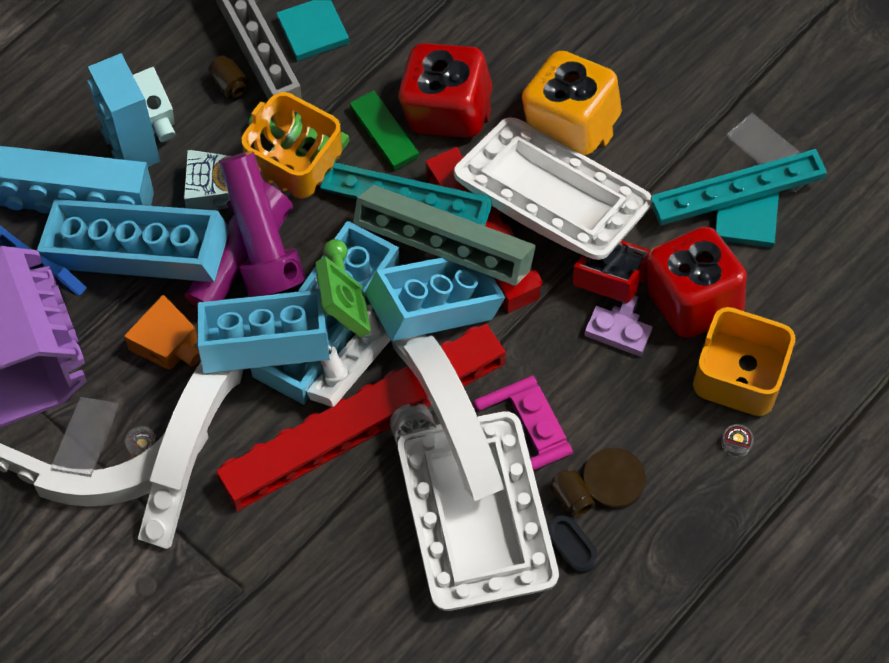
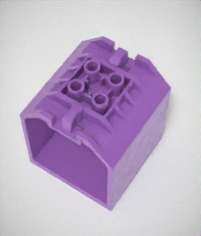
M0 246V427L63 405L86 382L83 370L69 374L71 370L85 364V361L77 344L79 342L50 267L30 270L29 267L43 263L38 250Z

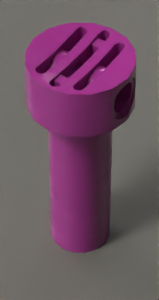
M254 152L240 153L219 161L218 163L249 257L248 261L239 266L248 296L271 295L302 283L306 277L298 251L295 248L284 249Z
M263 181L279 231L282 223L293 209V205L281 191ZM230 199L227 201V206L232 211L233 216L227 224L230 231L215 282L193 280L184 295L197 308L199 302L224 300L240 274L239 266L249 259Z

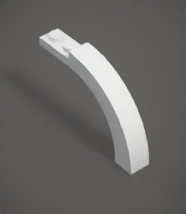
M425 334L395 341L391 340L393 349L413 371L433 406L452 450L465 490L474 501L503 490L504 487L475 410L456 371L441 346L432 335L427 337Z
M200 363L193 373L177 403L159 448L150 481L153 483L138 536L139 540L166 549L171 547L190 475L204 436L226 395L232 388L240 384L244 369L203 373L202 363Z
M207 432L204 436L198 453L201 451L204 444L209 438ZM165 433L153 446L127 462L105 469L87 471L59 468L0 444V471L7 472V470L17 473V476L23 481L34 484L40 497L54 502L75 506L118 504L150 493L153 483L150 481Z

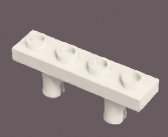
M366 304L371 332L362 338L355 334L339 354H337L334 346L331 348V345H329L330 360L321 361L324 371L307 390L310 400L334 407L391 340L378 316L373 312L371 305L367 306Z

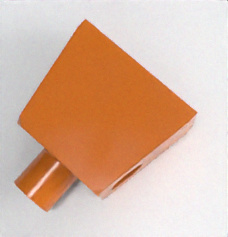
M164 295L124 335L130 351L166 369H172L180 359L191 367L195 366L200 360L199 349L193 346L198 340L194 326Z

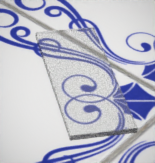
M753 113L748 115L727 134L731 141L759 164L801 153ZM804 185L791 188L790 190L796 193Z
M80 397L52 463L51 471L91 477L120 406L119 403Z

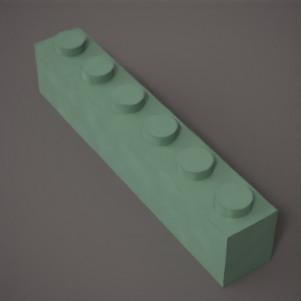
M372 185L357 197L353 224L515 286L530 272L536 246L534 244L376 185Z

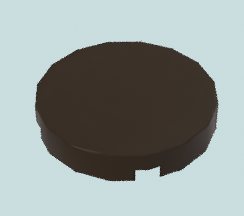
M609 448L592 455L586 463L583 481L592 492V499L597 505L607 509H625L636 503L643 494L646 474L644 466L635 455L627 450Z

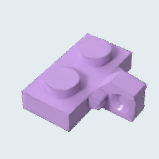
M634 295L629 303L623 302L621 308L614 306L612 311L596 306L584 336L641 357L653 327L638 321L640 315L634 313L638 297Z

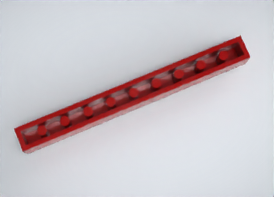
M487 323L479 328L472 327L468 329L462 337L453 342L446 341L440 345L456 371L463 387L505 365L506 351ZM409 366L400 371L398 369L393 370L376 384H367L360 388L354 396L348 399H340L334 407L330 406V409L320 414L314 413L308 416L302 424L293 429L286 428L282 430L273 440L265 444L259 443L254 445L247 454L240 458H231L225 461L216 470L219 482L234 508L239 512L391 428L390 418L394 411L406 404L417 406V403L429 407L432 404Z

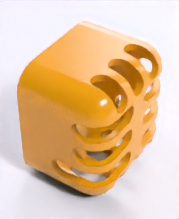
M279 92L274 94L266 104L260 101L251 113L252 123L242 136L243 153L254 152L264 181L268 183L275 182L280 190H290L296 198H309L314 194L316 185H320L324 180L325 173L333 168L335 159L340 158L342 153L340 123L333 115L295 95ZM295 111L302 118V130L294 144L289 149H283L281 144L294 125ZM272 116L275 125L284 133L281 139L275 138L271 133L270 120ZM309 127H312L317 132L316 140L305 156L298 157L295 153L306 139ZM262 129L267 140L275 147L271 152H267L261 145L260 133ZM324 135H327L329 140L311 163L312 157L322 144ZM253 142L255 149L251 148V144Z

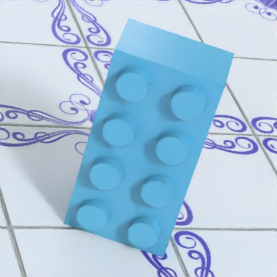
M120 53L88 66L91 79L86 81L93 95L91 98L97 110L96 116L102 127L100 129L107 145H111L114 159L146 162L147 167L159 163L160 158L145 98L122 54Z
M444 258L376 270L364 293L392 341L492 320L505 299L504 294L493 277Z
M320 290L199 302L198 349L203 373L330 360L327 316L320 305Z

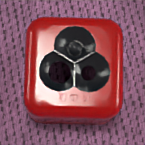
M421 43L411 49L398 95L410 130L418 134L470 138L481 132L484 122H489L492 110L490 97L493 89L483 52L471 46ZM434 82L440 83V87L437 90H431L430 85Z
M705 226L696 228L653 248L648 253V295L678 335L691 338L706 331L708 334L714 315L721 308L730 307L741 311L745 310L746 270L714 229ZM690 268V271L687 273L681 272L685 269Z

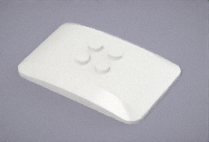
M510 117L502 120L454 169V177L459 183L474 194L490 197L493 207L548 239L597 260L606 258L650 209L652 204L650 193L517 118Z
M498 412L478 416L504 489L476 501L465 490L458 466L441 424L436 425V428L430 426L429 430H425V427L421 428L423 431L400 436L398 440L400 462L429 591L434 605L440 610L453 611L552 589L558 581V566L521 422L514 413ZM425 435L424 437L408 440L411 437H419Z

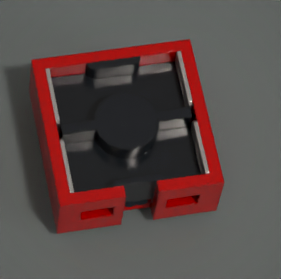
M621 241L604 259L597 260L582 255L574 266L573 285L617 301L629 303L638 291L639 282L643 283L647 278V256L650 249Z

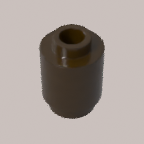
M220 56L210 63L208 68L210 78L225 97L237 98L246 92L249 80L232 59Z
M565 469L553 477L552 481L554 483L550 489L567 513H572L574 518H578L594 507L593 494L576 470L569 472L568 469Z

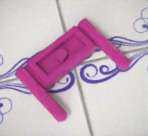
M533 375L474 400V408L477 411H481L504 400L511 399V403L537 454H539L530 458L533 471L573 454V450L567 442L561 426Z

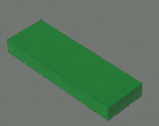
M374 90L350 102V109L394 171L419 158V152Z

